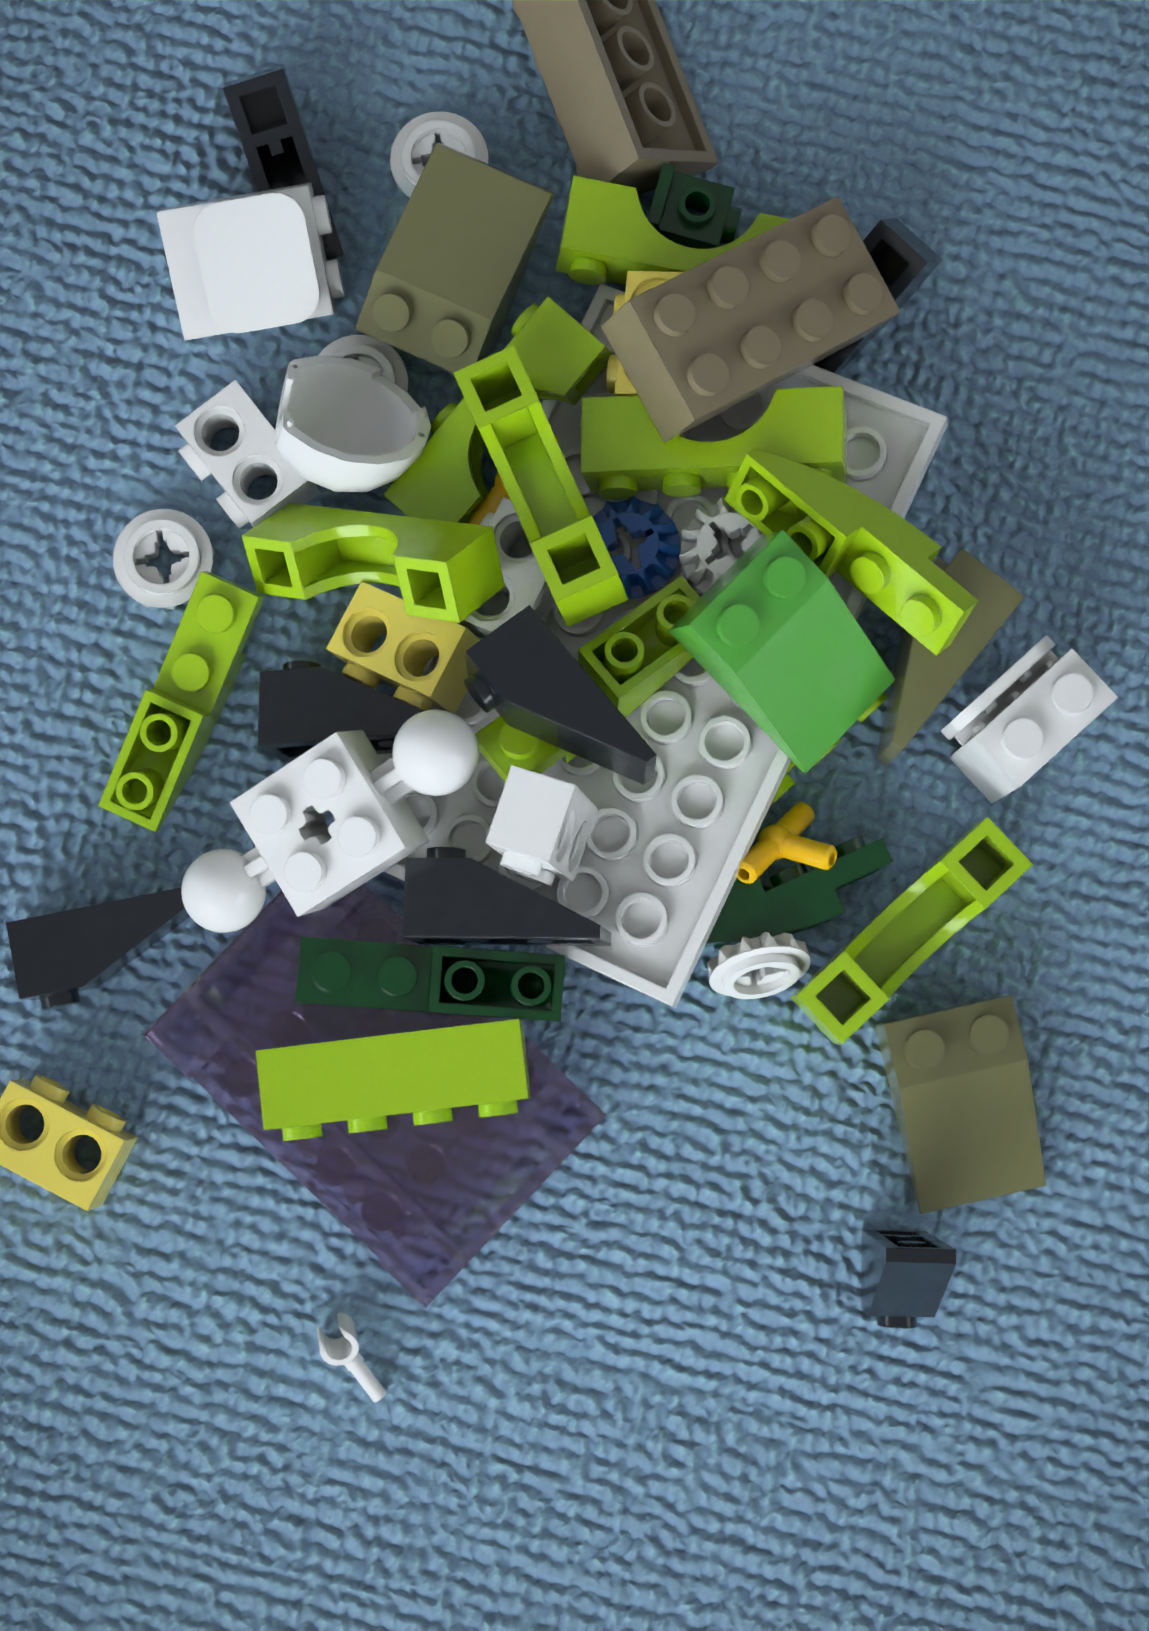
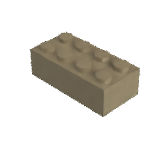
M837 196L628 300L600 327L664 443L864 338L901 311L840 198Z

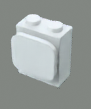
M312 183L163 208L156 212L184 341L231 332L245 333L296 324L310 318L333 315L336 310L334 298L345 297L338 259H326L322 235L332 233L326 196H314Z
M1048 635L1041 639L941 730L948 740L954 737L962 745L949 758L991 804L1021 787L1118 698L1073 649H1070L1058 659L1050 650L1056 644Z

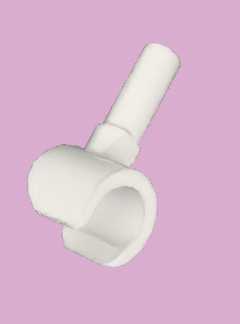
M346 1313L337 1314L339 1328L343 1334V1337L338 1339L327 1337L322 1328L318 1326L317 1337L323 1360L335 1366L344 1365L348 1371L352 1372L373 1402L381 1400L387 1392L365 1364L364 1358L359 1353L356 1327L352 1317Z

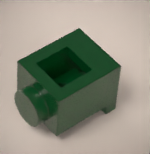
M663 163L649 211L648 221L660 234L674 243L689 248L710 249L720 247V243L729 244L734 241L742 208L731 206L734 187L675 172V166ZM686 208L704 212L705 214L695 216L690 214Z

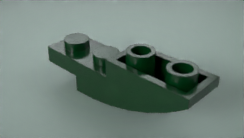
M862 835L835 846L837 858L835 864L829 870L816 868L808 872L805 864L798 863L769 877L773 888L764 892L759 879L754 883L746 884L736 878L705 947L736 945L741 942L743 936L751 939L759 937L764 932H768L772 937L782 933L795 934L839 918L846 911L836 891L886 868L893 862L883 839L881 838L866 845Z
M301 936L295 1002L379 1010L561 1022L565 955Z

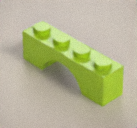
M574 175L566 205L555 271L568 273L571 279L588 285H599L605 281L626 285L627 271L686 272L790 219L759 213L750 228L733 242L710 249L689 248L667 239L652 226L641 208L636 188Z
M547 297L540 306L532 304L518 317L511 329V334L514 338L504 348L506 349L512 345L515 346L539 400H557L574 406L607 368L609 356L613 354L600 340L550 297ZM463 398L458 405L450 403L436 416L430 430L433 435L426 442L421 456L396 481H393L392 485L383 494L408 517L466 523L489 493L482 470L485 442L466 400Z
M512 345L454 372V376L567 627L627 601L628 597L616 567L576 485L515 346Z
M843 386L776 389L767 410L753 426L737 436L714 442H700L677 436L664 443L638 395L582 398L581 474L591 493H598L599 496L606 499L625 500L629 499L632 495L636 496L637 491L662 490L665 495L672 497L696 496L701 493L702 488H727L729 491L746 453L754 448L788 458L843 483H847V408Z
M289 503L241 535L257 593L307 600L332 589L360 584L361 581L365 583L390 584L400 587L407 615L460 623L505 587L493 526Z
M988 817L982 819L966 831L794 992L790 998L833 1044H843L890 1000L902 983L926 959L964 925L989 907L1033 864Z

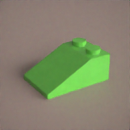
M784 530L758 538L668 630L802 772H808L895 681V678L831 581Z

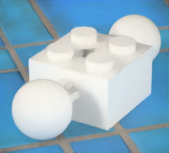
M433 709L417 713L409 718L397 732L393 743V757L382 763L363 730L335 732L230 802L256 847L245 854L232 849H216L204 853L194 860L187 869L181 886L182 901L187 913L198 925L210 931L227 933L240 930L249 925L258 916L265 902L266 886L274 881H277L297 917L329 907L430 842L404 797L414 790L432 796L446 795L464 786L472 777L479 758L478 742L473 730L461 717L449 711ZM330 811L335 821L327 828L325 817L326 812Z

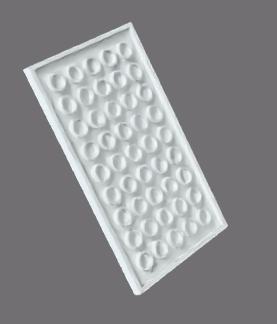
M600 284L581 325L615 354L600 326L613 315L615 296L617 294H625V292ZM811 365L679 436L700 442L726 440L743 433L761 418L767 410L776 389L843 386L847 408V483L845 484L876 500L904 519L947 428V417ZM607 368L582 398L615 396V394L609 393L607 389ZM582 398L575 406L557 400L544 399L541 406L553 433L558 437V445L592 517L603 509L606 501H624L606 499L599 496L598 493H591L581 474ZM702 488L700 494L692 497H672L665 495L662 490L637 491L635 497L651 504L658 503L672 521L675 522L681 542L682 529L687 528L694 518L697 508L705 509L717 503L721 497H726L728 490L727 488ZM623 527L618 528L619 536H617L619 547L611 552L612 556L624 554L628 562L632 561L635 569L640 568L638 546L646 541L644 536L639 539H633L629 532L624 531ZM719 530L715 532L720 551L714 559L720 560L722 557L729 555L737 561L744 554L741 543L747 536L741 534L738 538L731 539L726 533L722 535ZM527 536L520 538L513 544L510 557L516 559L524 558L533 552ZM679 559L678 566L669 581L659 590L648 596L628 599L570 627H567L555 602L545 624L572 656L578 660L579 648L681 575L700 597L704 593L699 591L689 581ZM835 572L828 579L857 621L867 597L840 574ZM496 593L484 603L482 615L491 617L502 613L509 603L510 594ZM439 656L427 662L422 676L431 673L435 669ZM694 658L626 717L634 729L657 754L655 776L653 779L642 785L579 756H576L567 764L563 759H560L541 773L542 775L575 784L598 808L574 882L554 877L552 886L548 887L514 875V870L500 865L503 856L487 845L485 841L505 782L480 751L477 767L472 777L460 789L440 796L426 795L414 790L404 797L430 842L383 872L405 882L406 858H426L427 848L430 847L465 849L466 858L478 861L594 921L611 932V946H541L560 955H565L566 958L676 1008L733 887L740 864L748 854L791 762L790 758ZM468 690L455 712L456 715L461 717L471 727L474 734L500 716L495 709L489 713L483 711L471 697ZM431 706V708H430V710H433V709L441 710V709L436 708V707H434V706ZM393 753L378 754L382 763L393 757Z

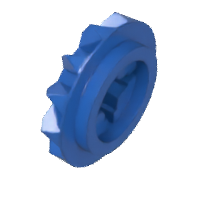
M633 495L624 501H606L603 509L597 512L593 519L616 567L628 599L648 596L663 587L672 577L678 566L681 542L675 522L672 521L658 503L651 504L641 501ZM623 527L625 532H629L633 539H639L643 536L646 541L638 546V553L640 555L638 560L641 565L638 569H635L632 561L628 562L624 554L615 556L611 554L612 551L619 547L617 539L619 533L617 529Z

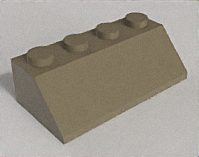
M512 0L514 11L521 20L533 51L534 63L542 75L554 106L556 120L564 132L576 163L578 176L634 187L637 190V194L641 195L656 189L663 163L675 166V172L689 176L710 170L719 163L655 0Z

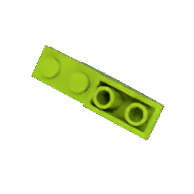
M754 448L746 453L724 499L730 506L765 535L784 530L828 578L835 572L840 574L936 656L951 645L979 600L933 563L942 548L940 545L881 503L835 478L788 458Z
M209 571L200 572L154 687L145 689L98 804L99 807L154 832L160 830L205 748L247 656L242 651L264 601V596Z
M682 575L578 649L577 662L625 718L693 658L668 631L700 598ZM501 716L475 733L479 751L504 782H506L511 765L541 774L560 759H563L567 764L577 756L509 726Z

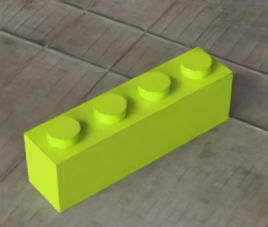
M521 1019L255 1050L263 1129L282 1128L283 1141L322 1137L321 1123L347 1120L348 1133L388 1129L387 1115L404 1113L413 1114L414 1125L453 1121L452 1108L478 1105L479 1118L518 1113L517 1100L531 1098L523 1021Z

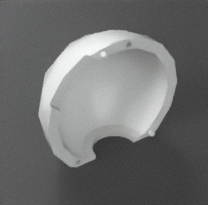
M326 355L294 359L288 363L276 423L275 445L279 454L304 479L334 492H368L396 481L421 456L431 430L426 406L420 408L407 391L382 376L383 369L353 358Z

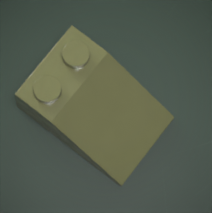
M436 143L375 270L355 329L453 373L493 354L554 193L446 145Z
M963 548L950 564L941 557H938L934 564L979 601L951 645L937 656L904 628L902 629L893 673L895 681L890 687L876 759L885 766L907 746L1025 597Z
M1012 995L994 997L875 1024L920 1214L1046 1186L1029 1064Z

